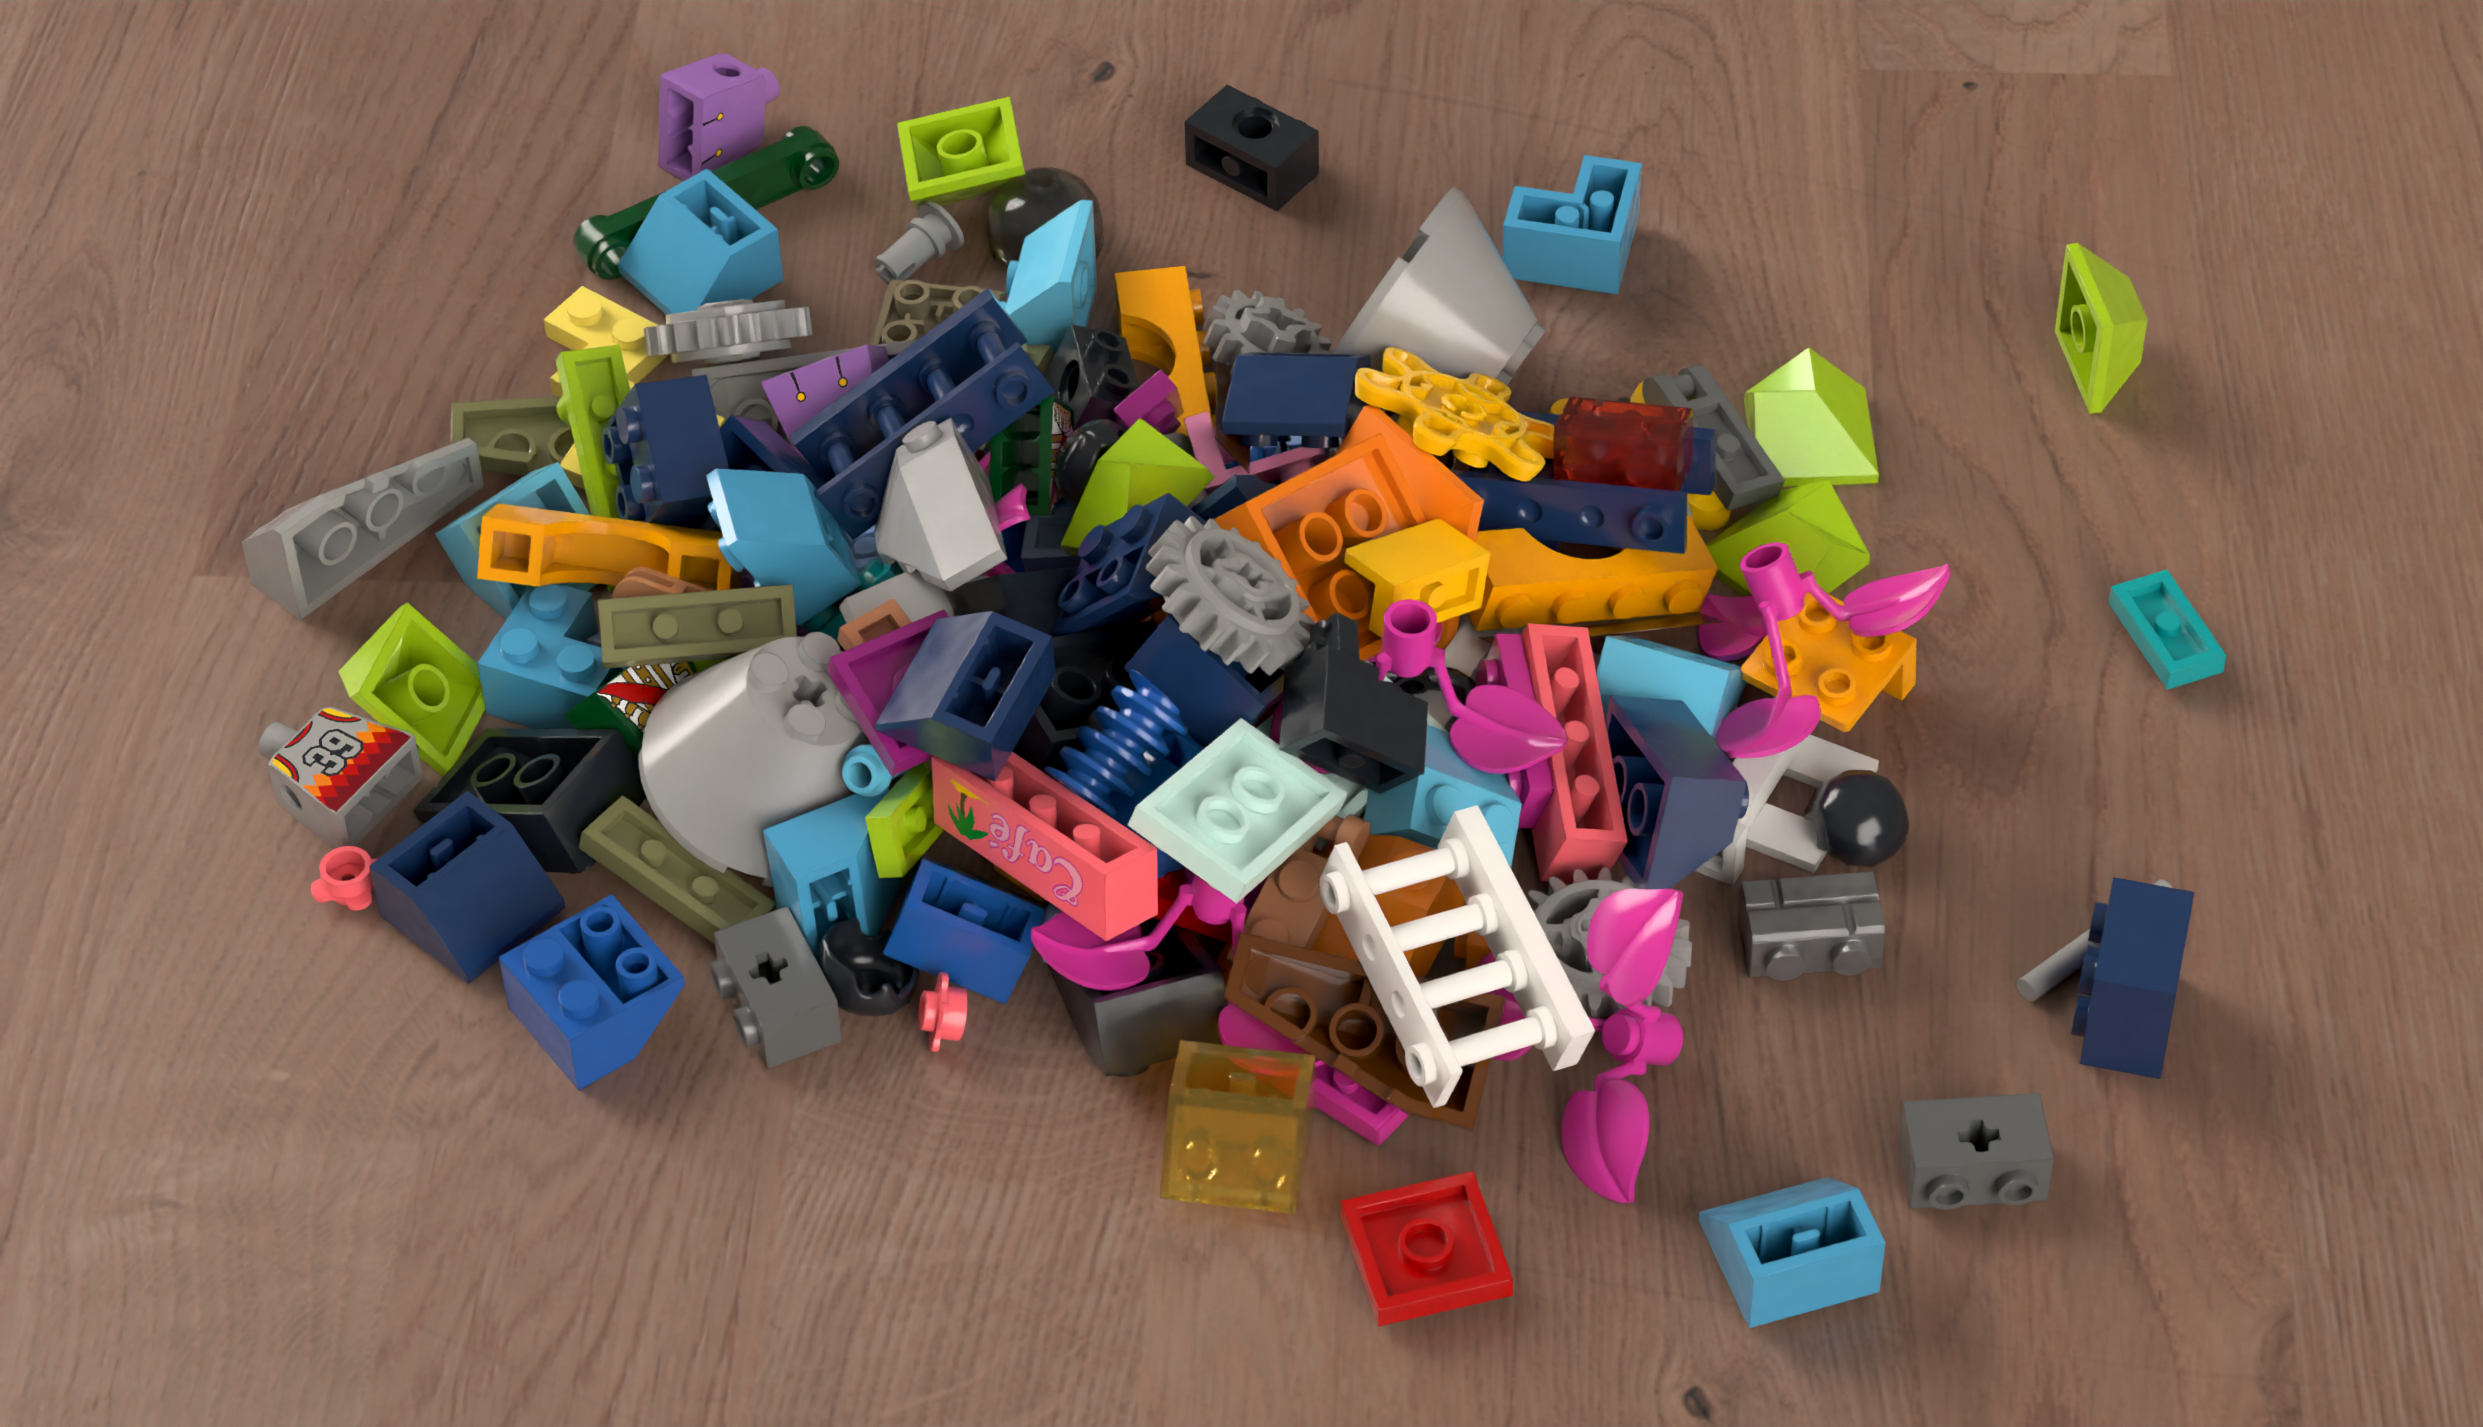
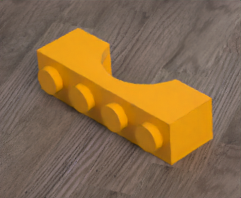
M1179 266L1114 273L1119 335L1126 338L1131 358L1147 362L1161 369L1178 389L1184 413L1177 418L1181 425L1175 433H1181L1188 437L1184 418L1208 411L1212 427L1215 428L1216 415H1211L1210 409L1216 408L1217 385L1215 373L1203 372L1204 366H1211L1210 347L1204 345L1203 342L1207 333L1203 330L1196 331V325H1203L1204 323L1200 289L1189 290L1186 267Z
M500 503L496 504L482 516L477 579L538 587L557 583H596L617 586L633 568L646 567L715 591L740 589L742 571L737 572L722 554L718 545V540L723 537L722 532Z
M1687 515V549L1685 554L1622 548L1620 553L1611 557L1580 559L1558 553L1544 546L1523 528L1477 531L1475 543L1491 554L1482 607L1467 614L1475 630L1482 631L1506 628L1515 629L1526 627L1527 623L1546 625L1572 624L1576 622L1700 612L1718 567L1690 515Z

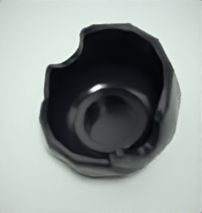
M1096 419L1081 425L1070 433L1057 453L1054 483L1068 504L1074 507L1078 506L1098 460L1129 428L1110 419Z
M1847 770L1825 781L1814 791L1804 810L1805 820H1812L1817 834V847L1823 851H1828V853L1846 865L1874 867L1892 858L1905 842L1909 831L1908 812L1899 791L1889 779L1871 770Z
M849 918L829 926L821 942L818 964L837 999L838 1008L860 1016L876 1017L891 1015L910 1003L918 985L920 970L883 954L891 933L890 930H886L883 934L876 937L867 936L862 932L857 918Z

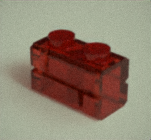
M1570 396L1563 409V414H1560L1554 426V479L1680 491L1693 463V409L1605 400L1604 403H1599L1596 399Z

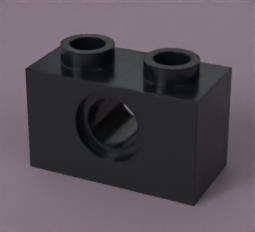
M1229 85L1223 87L1184 122L1187 166L1275 211L1281 209L1319 174L1318 130Z
M1075 324L1070 325L1044 375L1055 390L1050 396H1056L1073 408L1074 430L1096 419H1110L1117 422L1113 409L1140 387L1126 338L1120 337L1113 331L1105 328L1090 329Z

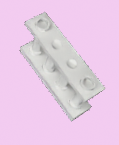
M1478 805L1453 813L1437 846V850L1362 871L1347 842L1335 845L1319 880L1323 903L1330 913L1337 915L1405 1050V1061L1409 1075L1416 1085L1423 1086L1433 1108L1447 1103L1463 1072L1462 1066L1534 1045L1537 1049L1543 1051L1553 1071L1576 1065L1595 1033L1590 1019ZM1446 875L1449 879L1455 880L1467 903L1465 906L1390 927L1375 895ZM1475 931L1478 935L1484 936L1496 960L1489 964L1419 984L1403 952ZM1501 988H1505L1508 992L1513 993L1525 1019L1449 1042L1432 1011L1434 1008Z

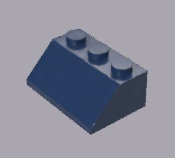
M1610 695L1605 723L1628 840L1617 860L1637 889H1670L1733 842L1737 821L1745 816L1748 808L1749 790L1747 781L1684 701Z

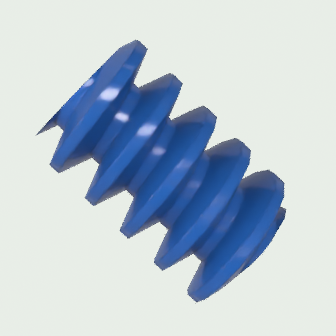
M1133 669L1128 673L1137 692L1122 686L1115 687L1111 692L1113 700L1120 711L1117 712L1104 706H1099L1094 711L1095 719L1102 732L1082 726L1076 732L1078 740L1085 751L1081 752L1064 746L1058 754L1067 772L1049 766L1043 770L1045 774L1111 817H1114L1118 811L1108 794L1114 790L1132 797L1135 793L1126 775L1129 770L1147 777L1153 773L1144 753L1150 750L1165 757L1170 753L1161 735L1162 732L1167 730L1183 737L1188 733L1179 716V709L1154 684Z

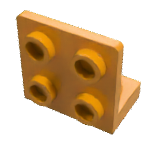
M1809 592L1803 598L1805 605L1798 614L1789 619L1778 621L1792 689L1791 698L1803 695L1817 697L1821 708L1820 720L1842 732H1848L1852 729L1881 691L1903 701L1916 684L1917 639L1902 631L1874 637L1856 636L1850 630L1849 620L1844 622L1837 621ZM1829 595L1837 604L1844 606L1843 601ZM1767 634L1742 665L1741 678L1751 685L1777 697L1779 687Z

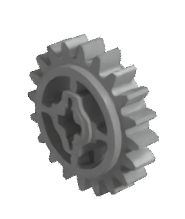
M739 299L708 303L698 306L696 311L665 315L666 325L644 328L647 357L671 354L672 363L704 360L705 364H718L749 360L754 357H760V352L791 348L790 338L813 335L809 307L786 309L785 300L753 303L752 299Z
M1190 516L1184 524L1179 520L1174 521L1149 550L1148 554L1152 559L1146 565V570L1157 577L1150 587L1155 592L1163 595L1165 603L1162 609L1173 614L1180 624L1179 630L1182 633H1189L1200 643L1202 650H1211L1220 655L1225 664L1229 665L1232 661L1241 662L1247 673L1251 674L1260 666L1267 675H1272L1278 667L1285 671V667L1293 663L1305 650L1306 644H1309V630L1315 622L1304 614V611L1310 604L1307 600L1298 596L1295 589L1298 582L1287 576L1280 567L1281 562L1278 559H1273L1261 549L1260 543L1257 541L1251 542L1240 536L1236 528L1232 527L1230 531L1221 529L1217 522L1211 518L1203 526L1194 516Z
M1605 867L1600 871L1598 880H1588L1581 869H1575L1573 884L1566 886L1560 879L1552 876L1549 878L1548 896L1535 890L1528 892V902L1587 1016L1597 1019L1611 1016L1627 1007L1619 1004L1600 990L1599 982L1604 974L1592 967L1587 955L1589 925L1595 910L1604 898L1613 892L1623 889H1636L1635 884L1628 875L1623 878L1621 883L1612 881L1609 868ZM1678 920L1672 947L1661 978L1650 996L1642 1002L1645 1005L1652 1006V1001L1657 1004L1669 1007L1672 1004L1673 988L1685 987L1687 967H1691L1692 942L1689 941L1690 923L1688 920Z

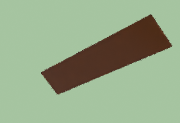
M1217 365L1215 439L1250 473V446H1241L1240 435L1225 434L1222 431V418L1231 377Z
M1700 613L1580 627L1588 628L1589 637L1721 623L1723 621ZM1495 636L1479 637V639L1492 644Z

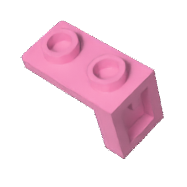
M1208 411L1184 418L1195 459L1208 468L1214 476V479L1204 488L1208 495L1235 474L1254 475L1267 483L1280 479L1281 483H1284L1326 461L1324 448H1306L1302 446L1250 462V473L1241 465L1226 470L1224 464L1233 462L1235 459L1215 439V428L1212 427Z

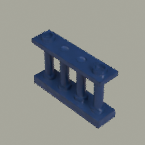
M988 288L790 434L791 440L798 451L813 469L828 481L815 491L816 497L852 540H855L876 524L895 451L898 447L904 445L902 440L911 430L929 421H935L938 425L951 417L969 448L974 452L1055 392L1051 383L1021 347L1028 342L1024 333Z
M1517 411L1522 415L1545 421L1563 430L1570 437L1568 446L1556 458H1544L1545 465L1531 481L1527 482L1519 481L1506 475L1490 461L1484 468L1469 465V471L1450 470L1484 500L1478 531L1523 528L1533 538L1538 540L1685 554L1687 549V493L1711 495L1715 486L1716 429Z

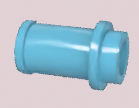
M863 744L851 749L845 756L842 777L846 786L851 791L862 796L873 797L883 793L889 787L893 778L905 774L910 769L891 776L874 747Z

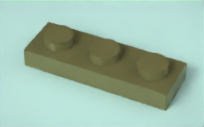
M793 584L598 600L604 669L730 659L777 639L797 637Z
M623 795L582 831L579 849L714 944V932L770 913L776 909L777 903L730 870L726 869L725 873H722L697 859L669 834L659 820Z

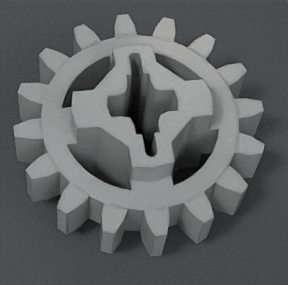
M1234 290L1231 298L1221 295L1216 305H1213L1202 329L1207 333L1203 341L1204 345L1216 349L1213 359L1216 362H1226L1228 367H1232L1229 373L1231 375L1236 355L1249 352L1331 354L1328 350L1332 344L1330 339L1318 336L1322 326L1319 323L1309 322L1307 318H1304V310L1300 308L1290 311L1285 308L1284 299L1280 297H1264L1260 291H1255L1251 299L1240 290Z

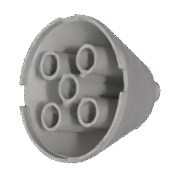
M1453 186L1419 228V234L1403 258L1398 257L1332 354L1371 355V369L1382 372L1385 349L1396 347L1417 355L1430 367L1443 374L1466 379L1471 373H1482L1498 379L1505 385L1510 383L1514 377L1513 375L1531 353L1546 330L1537 324L1538 319L1465 193Z
M811 632L805 637H786L774 640L682 679L672 686L654 706L645 724L642 749L638 755L640 778L645 795L655 815L669 834L683 848L708 866L722 873H725L727 867L746 874L763 878V886L773 887L763 830L856 794L846 786L843 780V762L851 749L863 744H872L826 671L830 657L842 653L837 641L833 637L821 632Z

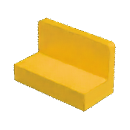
M1434 519L1347 548L1344 562L1375 584L1369 630L1382 638L1385 612L1390 605L1400 600L1411 599L1426 603L1434 610L1437 616V623L1480 609L1482 607L1491 553L1445 521Z

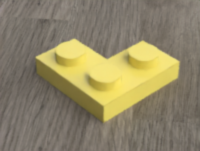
M584 286L576 290L544 319L546 337L571 350L620 344L627 378L636 384L670 355L647 357L644 328L658 326L657 324ZM557 371L550 377L552 394L554 396H562L563 392Z

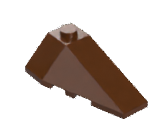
M1240 933L1224 995L1225 1001L1405 1114L1473 1131L1492 1058L1462 1066L1463 1072L1447 1103L1433 1108L1423 1086L1416 1085L1409 1075L1405 1061V1050L1360 961ZM1415 975L1419 984L1433 980ZM1484 993L1434 1008L1432 1011L1449 1042L1501 1026L1506 997Z

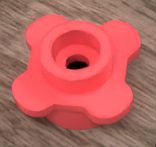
M342 846L331 850L320 862L319 871L321 879L311 884L312 897L320 903L330 900L336 901L354 911L367 908L373 901L371 892L374 888L369 866L378 859H371L365 850L355 846Z
M939 972L934 991L924 990L922 992L918 1007V1029L929 1031L928 1048L930 1052H938L941 1039L960 1041L966 1023L967 991L965 988L948 986L949 977L948 973Z

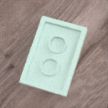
M1240 718L1135 807L1128 826L1149 840L1156 848L1167 853L1206 881L1212 888L1220 891L1237 904L1340 812L1348 793L1299 758L1279 750V744Z

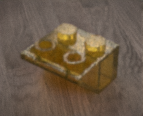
M1180 1040L1169 1092L1160 1198L1296 1214L1316 1109V1055Z

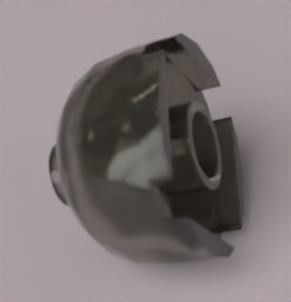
M1053 167L1025 170V175L1003 183L989 206L987 221L990 254L994 260H996L997 255L998 258L1005 261L1008 270L1011 260L1019 261L1025 237L1078 201L1091 200L1093 201L1095 253L1097 260L1104 246L1102 212L1098 198L1082 178L1068 170Z

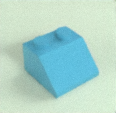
M1078 201L1025 237L1019 261L1011 260L1008 265L1006 293L1009 298L1007 302L999 301L1024 333L1028 341L1025 343L1026 345H1051L1054 356L1071 324L1087 328L1097 290L1093 201Z
M559 462L530 472L434 533L466 586L506 620L529 585L477 579L482 516L498 503L590 515ZM560 583L584 591H588L597 585L596 583Z
M1632 635L1606 636L1596 672L1604 717H1606L1610 695L1684 701L1715 742L1716 733L1722 721L1736 709L1747 682L1741 678L1742 666Z
M1427 725L1424 774L1382 794L1369 789L1364 820L1370 823L1369 834L1400 836L1437 850V846L1453 813L1478 805L1509 866H1512L1522 805L1513 787L1509 785L1505 774L1480 771L1465 763L1451 747L1450 733Z

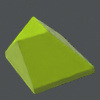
M1010 97L897 123L910 200L917 211L919 205L924 201L929 200L943 206L973 199L1025 175Z
M2066 244L2055 334L2089 414L2099 413L2103 411L2141 363L2148 318L2128 276L2081 244Z
M1807 348L1745 392L1744 403L1748 428L1784 478L1785 482L1782 487L1802 486L1824 480H1829L1832 485L1878 483L1879 472L1866 390L1862 385L1811 348Z
M1139 418L1098 460L1060 546L1068 555L1078 556V550L1082 541L1096 526L1103 525L1105 527L1124 517L1135 505L1141 504L1144 506L1167 493H1170L1185 506H1188L1214 479V476L1208 468Z
M1829 480L1781 490L1778 497L1767 499L1705 544L1718 567L1715 577L1743 597L1751 596L1752 594L1740 568V562L1747 553L1764 544L1773 542L1786 544L1799 574L1812 571L1817 584L1827 594L1870 563V553Z
M409 603L400 606L338 671L349 697L379 723L414 735L419 757L442 777L446 775L460 758L486 709L477 663Z

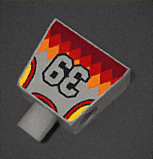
M333 707L320 709L299 731L282 722H273L263 732L259 742V753L270 760L268 769L275 799L280 807L333 849L342 846H356L423 779L414 735Z

